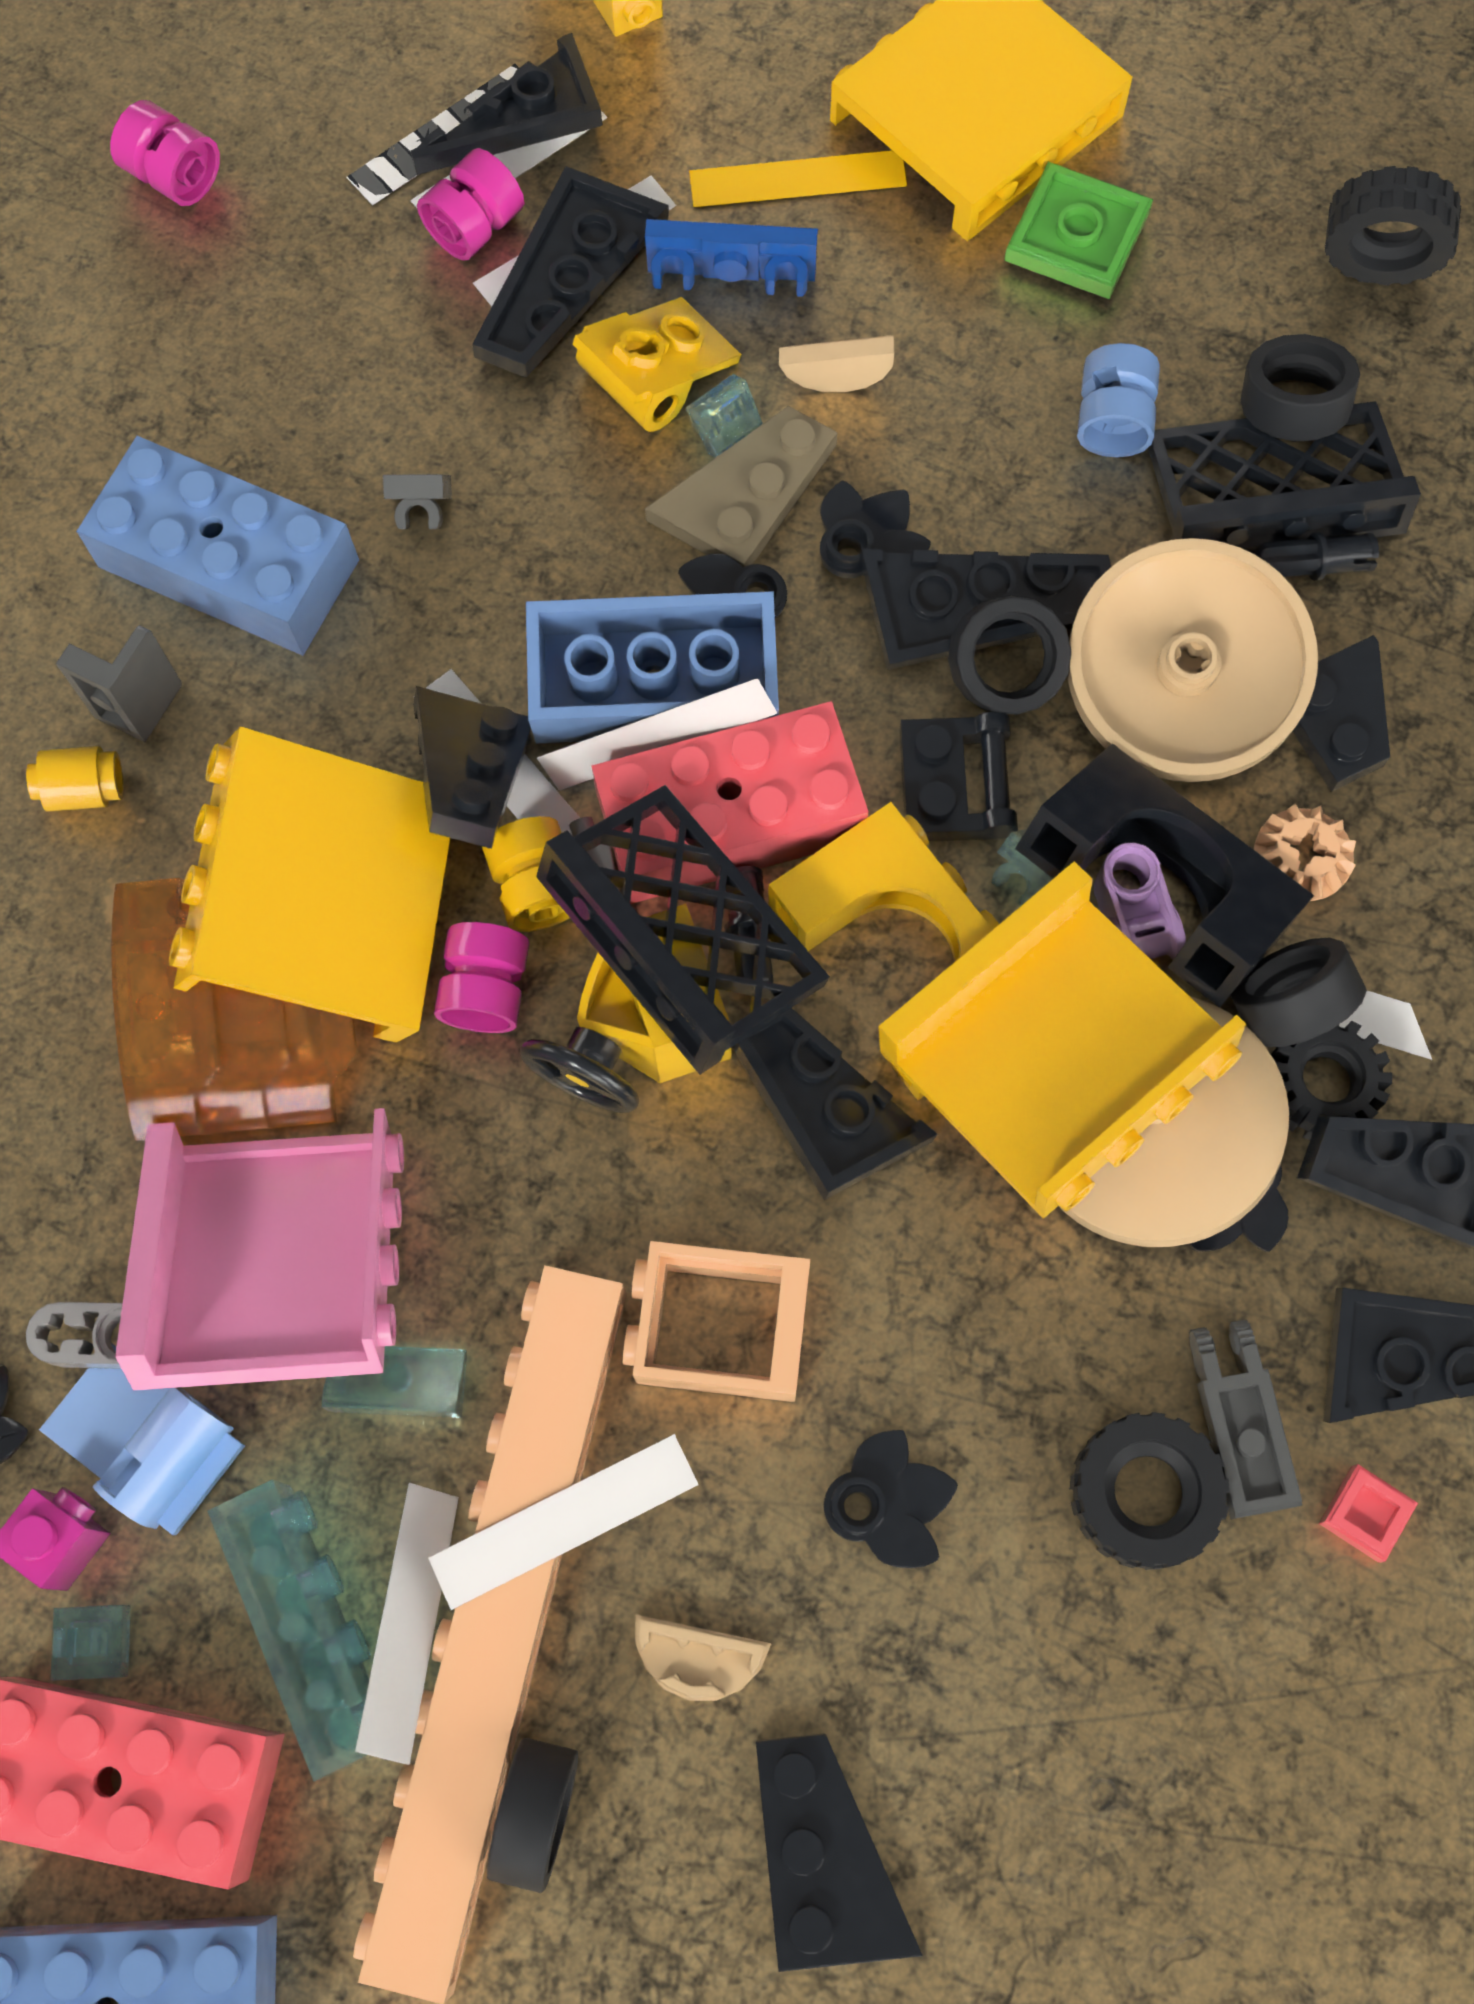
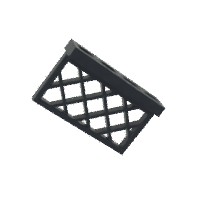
M1376 401L1354 404L1348 423L1344 425H1365L1369 438L1363 445L1336 432L1330 436L1314 440L1313 444L1304 453L1279 440L1280 438L1272 437L1255 428L1247 418L1158 429L1155 430L1152 445L1148 447L1173 532L1171 540L1190 538L1214 540L1240 547L1252 554H1255V550L1264 542L1308 539L1310 534L1314 532H1321L1325 537L1362 535L1364 533H1373L1376 537L1406 534L1421 492L1415 476L1404 477ZM1243 440L1257 449L1246 460L1222 447L1227 441ZM1324 446L1351 459L1342 471L1315 458ZM1185 447L1200 456L1189 468L1168 457L1166 449ZM1267 453L1294 466L1284 479L1258 466ZM1210 461L1236 474L1226 487L1200 474ZM1362 464L1382 474L1384 480L1362 482L1352 477V475ZM1305 472L1329 484L1330 487L1304 490L1294 485V483ZM1247 479L1272 492V494L1247 498L1236 491ZM1188 487H1191L1214 499V501L1183 506L1181 496Z
M666 785L574 837L566 830L545 843L536 875L537 879L699 1075L719 1063L726 1050L823 988L830 977ZM660 810L676 829L675 842L639 835L641 821ZM631 827L630 833L623 832L624 830ZM600 844L627 849L625 872L599 867L587 852ZM637 852L672 858L670 881L634 874ZM682 861L706 865L717 877L716 889L680 883ZM632 890L668 897L666 920L640 916L630 904ZM678 900L713 906L711 930L675 923ZM728 909L748 913L758 925L757 938L721 932L723 910ZM673 939L709 946L707 970L682 966L672 954ZM719 948L755 955L753 979L718 973ZM765 957L789 962L803 979L791 987L764 982ZM699 986L705 987V990L703 991ZM715 989L750 995L749 1014L731 1025L714 1004ZM762 998L771 999L761 1006Z

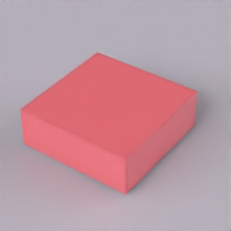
M1357 1464L1351 1466L1319 1524L1376 1562L1381 1563L1387 1560L1418 1502Z

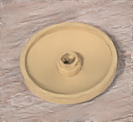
M1190 538L1159 542L1137 550L1118 561L1095 582L1085 596L1078 610L1069 638L1072 651L1067 676L1070 692L1075 707L1091 734L1105 749L1113 743L1158 778L1173 781L1200 782L1221 779L1238 774L1267 758L1287 739L1303 717L1310 703L1318 672V648L1314 626L1303 601L1292 585L1281 573L1255 554L1240 547L1208 539Z
M1191 997L1221 1027L1234 1017L1214 1004ZM1246 1026L1237 1047L1242 1052L1238 1061L1216 1081H1212L1206 1075L1189 1091L1194 1097L1179 1115L1167 1124H1164L1159 1118L1140 1133L1145 1139L1140 1148L1127 1161L1116 1168L1110 1162H1107L1090 1177L1095 1182L1092 1190L1076 1206L1065 1213L1092 1232L1111 1240L1142 1247H1170L1209 1238L1229 1228L1250 1212L1266 1194L1276 1177L1285 1152L1289 1129V1106L1282 1076L1273 1057L1256 1034Z

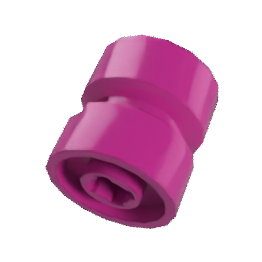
M139 100L129 105L120 115L113 128L110 140L111 156L114 163L144 183H150L152 188L180 206L193 205L200 201L210 190L219 169L220 152L217 143L207 135L187 123H181L173 114L150 100Z
M476 148L451 169L450 180H439L418 200L417 210L425 228L433 239L453 257L465 261L474 256L491 239V229H502L523 209L525 203L520 186L508 168L490 152Z
M462 922L452 925L447 932L444 950L445 968L452 974L443 976L439 980L434 1010L436 1019L444 1024L474 1032L505 1033L517 1028L522 993L513 982L521 980V975L526 970L530 945L529 939L518 931L490 923Z

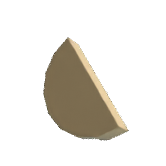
M894 335L783 346L779 348V366L786 377L802 387L820 392H850L867 388L882 380L892 369L894 362Z
M636 1615L635 1644L645 1669L664 1690L689 1701H717L742 1690L761 1670L771 1643Z

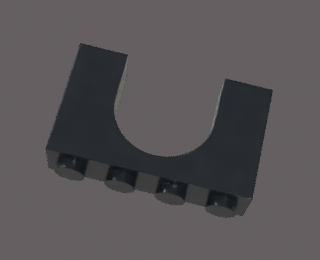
M1113 743L1041 805L1015 850L1053 879L1074 861L1085 870L1095 859L1110 853L1115 847L1124 843H1137L1149 848L1155 853L1160 864L1175 873L1189 887L1199 904L1202 922L1168 968L1219 1008L1279 941L1314 897L1311 892Z

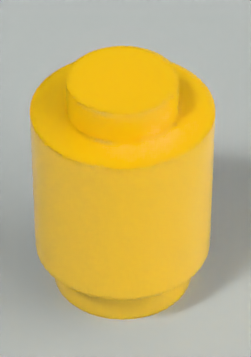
M101 746L39 750L36 756V763L27 764L26 781L31 800H40L46 812L107 807L109 801L123 799V772L117 751L103 752Z

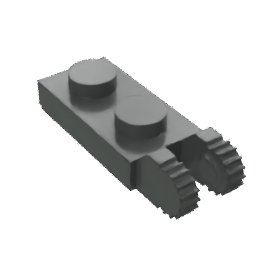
M1247 1320L1230 1322L1229 1341L1236 1365L1241 1374L1226 1377L1221 1375L1215 1343L1207 1327L1191 1329L1189 1332V1345L1195 1371L1201 1381L1197 1384L1212 1448L1215 1454L1219 1453L1225 1465L1222 1467L1224 1477L1229 1479L1230 1493L1226 1494V1504L1229 1506L1230 1520L1303 1506L1269 1370H1263L1250 1323Z

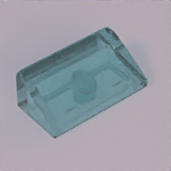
M385 1346L383 1373L326 1377L322 1392L321 1408L328 1412L462 1418L467 1350Z

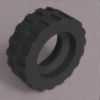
M1389 166L1376 171L1372 169L1363 172L1361 176L1355 179H1349L1344 183V187L1341 190H1336L1332 203L1329 206L1325 253L1326 256L1329 255V263L1333 268L1337 267L1341 270L1340 273L1348 278L1353 277L1358 279V282L1378 283L1379 285L1390 286V284L1396 283L1403 285L1412 283V281L1417 279L1423 280L1431 277L1435 271H1441L1445 268L1448 260L1453 259L1456 253L1461 214L1459 192H1455L1453 190L1454 185L1448 179H1441L1439 174L1430 170L1428 172L1422 171L1418 167L1407 166V168ZM1382 222H1405L1418 226L1416 229L1398 233L1379 232L1367 227Z
M1152 1412L1148 1415H1140V1413L1126 1415L1095 1433L1087 1441L1085 1448L1079 1452L1074 1462L1076 1465L1074 1475L1070 1476L1069 1490H1073L1074 1499L1071 1502L1074 1516H1078L1082 1525L1080 1530L1086 1539H1091L1098 1546L1097 1551L1107 1558L1112 1557L1120 1561V1565L1130 1568L1138 1567L1145 1568V1570L1162 1569L1180 1565L1182 1562L1194 1559L1204 1552L1202 1549L1208 1543L1214 1542L1220 1533L1218 1527L1221 1520L1226 1519L1229 1506L1226 1505V1494L1230 1493L1229 1479L1224 1477L1222 1467L1225 1465L1219 1453L1215 1454L1209 1446L1211 1441L1202 1432L1198 1434L1189 1427L1190 1423L1180 1418L1175 1420L1166 1418L1164 1413ZM1154 1457L1164 1461L1176 1472L1181 1482L1182 1501L1180 1507L1169 1521L1161 1525L1145 1526L1132 1521L1123 1513L1116 1500L1115 1482L1118 1473L1126 1463L1135 1458Z

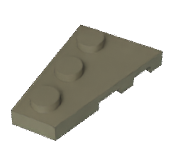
M787 406L646 507V521L706 555L724 554L734 559L742 567L752 565L837 446L838 432Z

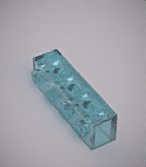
M272 1479L208 1510L207 1512L313 1781L331 1777L371 1757L370 1755L355 1752L369 1684V1677L362 1662L370 1659L371 1654L359 1624L355 1619L346 1622L336 1596L344 1593V1587L333 1560L328 1554L319 1557L310 1531L318 1528V1524L307 1496L302 1490L293 1493L290 1485Z

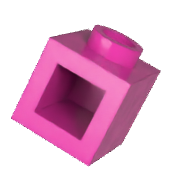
M62 1487L56 1494L32 1488L0 1529V1558L40 1589L68 1591L111 1533L91 1519L96 1511L95 1508L69 1489Z

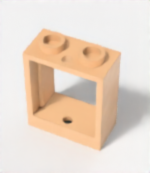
M650 1241L648 1260L637 1258L635 1262L632 1298L642 1299L639 1326L627 1325L623 1365L634 1366L633 1377L636 1384L795 1402L810 1259ZM668 1271L781 1284L770 1377L656 1364Z

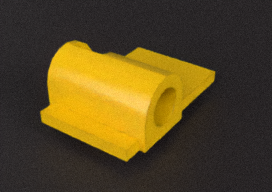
M683 297L632 315L624 312L584 327L582 333L575 335L573 345L577 348L576 360L578 364L648 432L660 430L676 417L687 399L693 381L738 364L742 355ZM670 396L674 400L672 405L662 416L656 418L653 415L655 409L665 398Z

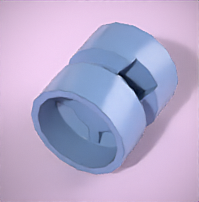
M1117 343L1097 348L1086 357L1083 367L1081 388L1083 400L1079 410L1077 438L1080 445L1089 452L1100 456L1119 458L1144 452L1152 445L1157 410L1154 402L1158 394L1160 364L1157 356L1151 351L1135 344Z

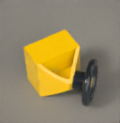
M687 904L677 906L675 923L694 926ZM667 910L647 917L665 921ZM673 939L672 954L682 966L707 970L708 961L702 945ZM599 952L589 971L582 992L577 1015L579 1027H575L566 1045L567 1047L547 1040L531 1039L524 1042L520 1049V1056L523 1062L547 1082L580 1100L617 1113H630L639 1104V1096L636 1090L625 1079L612 1071L618 1058L658 1083H663L696 1071ZM699 986L703 991L705 990V987ZM715 989L714 1004L729 1021L719 991ZM731 1048L725 1051L719 1063L732 1059Z

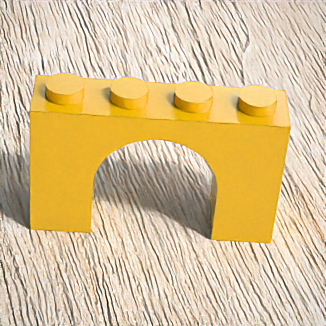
M892 802L768 885V905L807 951H810L861 915L879 909H903L917 913L931 921L947 939L953 953L954 962L999 925L990 912L987 910L979 912L965 895L967 887L958 871L948 862L940 864L928 849V837L918 821L911 815L903 817ZM881 1052L917 1101L924 1097L909 1079Z

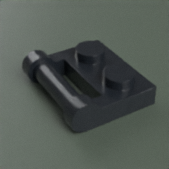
M992 711L979 714L976 717L901 720L899 734L904 817L906 815L914 817L925 831L929 841L1003 839L1018 833L1017 812L1010 809L1005 740L1011 736L1010 717L1008 714ZM964 744H981L986 811L983 813L968 814Z

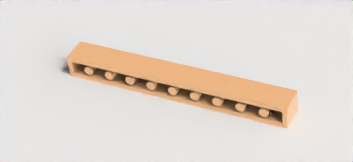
M545 1265L540 1283L530 1281L521 1311V1320L530 1322L523 1348L513 1346L504 1375V1386L513 1387L506 1414L496 1412L487 1439L486 1452L495 1454L488 1481L478 1480L470 1503L468 1519L469 1521L477 1522L475 1534L581 1481L627 1296L623 1283ZM563 1554L455 1608L452 1620L443 1618L440 1622L434 1640L432 1661L440 1662L441 1665L434 1692L424 1690L422 1694L415 1732L422 1735L416 1761L415 1764L403 1765L394 1794L393 1806L403 1809L396 1838L385 1837L375 1866L374 1882L383 1884L376 1914L365 1913L355 1942L353 1957L363 1960L358 1983L439 2004H445L454 1994L490 1850L494 1826L508 1777Z

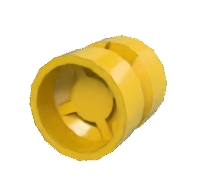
M535 816L507 823L498 829L492 849L482 846L493 881L501 884L502 894L499 900L510 929L518 932L546 929L570 919L536 877L545 843L562 833L558 821L552 817Z

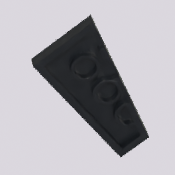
M565 166L472 344L474 358L527 378L646 245V220H668L669 205Z
M862 548L859 554L887 670L948 657L951 636L962 617L978 604L1000 597L1015 596L1035 599L1053 610L1066 630L1072 629L1085 596L1095 582L1112 567L1109 555L1031 553L1030 556L998 555V552L974 551L972 555L938 554V550L887 553L883 552V549ZM1004 619L994 622L982 632L976 643L975 650L1029 639L1039 635L1033 627L1021 620Z

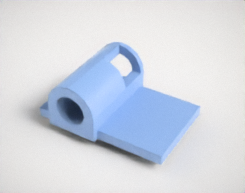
M111 1343L114 1351L116 1352L117 1346ZM88 1368L39 1429L100 1478L92 1487L110 1505L142 1526L157 1529L160 1525L175 1536L245 1447L243 1443L230 1434L234 1429L231 1425L184 1389L177 1387L133 1391L123 1370L112 1368Z

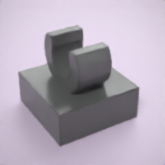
M383 475L384 499H403L397 505L394 515L398 529H410L409 514L411 509L417 505L427 510L429 529H440L443 522V512L434 499H452L451 475Z

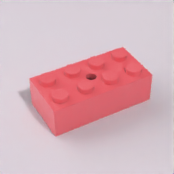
M832 701L591 765L596 793L604 819L666 785L735 867L755 866L762 869L813 855L866 819L869 813ZM659 810L641 821L639 835L675 842L676 829ZM631 827L624 830L623 832L630 833ZM612 847L618 870L625 872L628 850ZM637 852L634 874L670 881L673 859ZM682 861L680 883L699 886L717 880V877L706 865ZM632 890L630 904L659 896Z
M0 1677V1840L229 1890L249 1881L285 1733L23 1677ZM114 1768L119 1771L122 1778L121 1787L117 1793L114 1791L111 1782Z

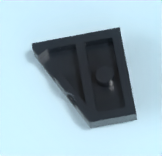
M1374 635L1318 661L1317 678L1310 703L1303 717L1293 730L1296 738L1331 792L1384 767L1390 758L1379 642Z

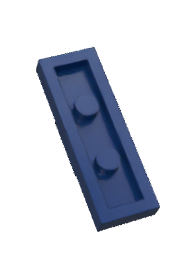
M647 219L645 229L648 272H651L652 284L655 289H661L663 275L670 273L683 274L684 290L692 289L695 275H703V278H717L728 282L739 280L759 281V278L765 279L767 295H774L777 280H795L796 295L803 297L807 291L808 281L815 282L818 229Z

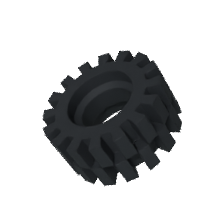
M1350 1021L1345 1028L1337 1025L1330 1031L1308 1041L1286 1047H1276L1271 1053L1287 1092L1289 1131L1293 1132L1299 1126L1305 1129L1302 1138L1310 1140L1318 1116L1372 1119L1379 1113L1378 1110L1386 1104L1390 1094L1386 1093L1385 1090L1392 1084V1072H1384L1383 1068L1390 1062L1386 1051L1376 1055L1373 1047L1379 1040L1372 1033L1365 1040L1357 1035L1362 1025ZM1318 1057L1331 1058L1339 1062L1346 1069L1350 1078V1089L1346 1098L1336 1102H1327L1312 1095L1307 1089L1303 1078L1306 1063Z

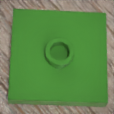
M1048 161L1006 248L1004 261L1110 299L1150 213L1153 199Z

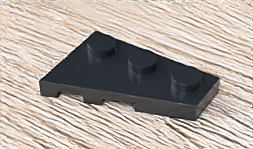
M416 686L413 707L415 719H418L419 755L423 756V787L429 832L492 849L531 737L532 730L528 716L514 713L505 707H492Z
M826 1734L757 1740L756 1750L778 1972L923 1956Z

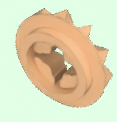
M1294 804L1285 811L1276 815L1272 814L1261 827L1254 844V850L1314 895L1310 901L1324 899L1337 892L1346 883L1356 866L1353 853L1356 841L1349 839L1344 830L1343 819H1332L1323 813L1321 806L1306 809L1298 808ZM1311 834L1314 841L1313 851L1321 854L1322 857L1314 856L1310 863L1306 864L1302 871H1299L1301 863L1298 860L1300 856L1299 850L1290 847V845H1299L1303 838Z

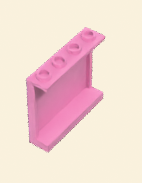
M384 1108L374 1109L373 1133L184 1146L174 1122L148 1124L115 1354L133 1391L383 1373L385 1346H394L396 1343V1314L394 1305L392 1303L387 1304L388 1286H396L399 1282L398 1251L395 1244L390 1245V1228L401 1227L402 1206L399 1189L392 1188L393 1173H402L404 1170L402 1136L400 1133L391 1134Z

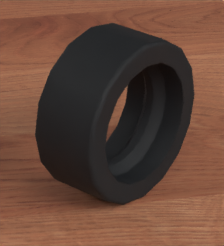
M1297 334L1283 335L1265 341L1251 353L1246 366L1240 399L1244 416L1255 428L1275 438L1290 441H1312L1335 434L1348 423L1353 409L1361 375L1357 360L1345 347L1323 337ZM1300 380L1314 383L1327 390V392L1314 395H1299L1285 392L1272 384L1280 381Z
M1007 596L982 602L962 617L951 636L948 662L953 682L967 700L986 711L1017 715L1040 708L1058 693L1068 676L1072 651L1067 630L1053 610L1035 599ZM1004 619L1021 620L1033 627L1041 638L1044 649L1043 666L1036 679L1024 689L1013 692L997 691L987 685L978 674L974 661L975 646L982 632L994 622Z
M1328 937L1308 939L1294 943L1267 955L1231 996L1241 1019L1266 1047H1286L1322 1035L1348 1019L1362 1004L1367 989L1344 942Z
M530 1738L521 1740L508 1773L494 1826L487 1864L488 1880L542 1893L546 1889L558 1853L571 1801L578 1765L577 1750Z

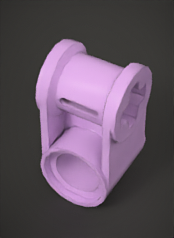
M1124 843L1115 847L1106 857L1093 885L1094 895L1100 912L1150 959L1168 955L1173 960L1186 943V938L1178 911L1172 904L1158 858L1149 848L1137 843ZM1116 870L1132 872L1137 876L1141 888L1133 890L1123 888L1114 879L1113 872Z

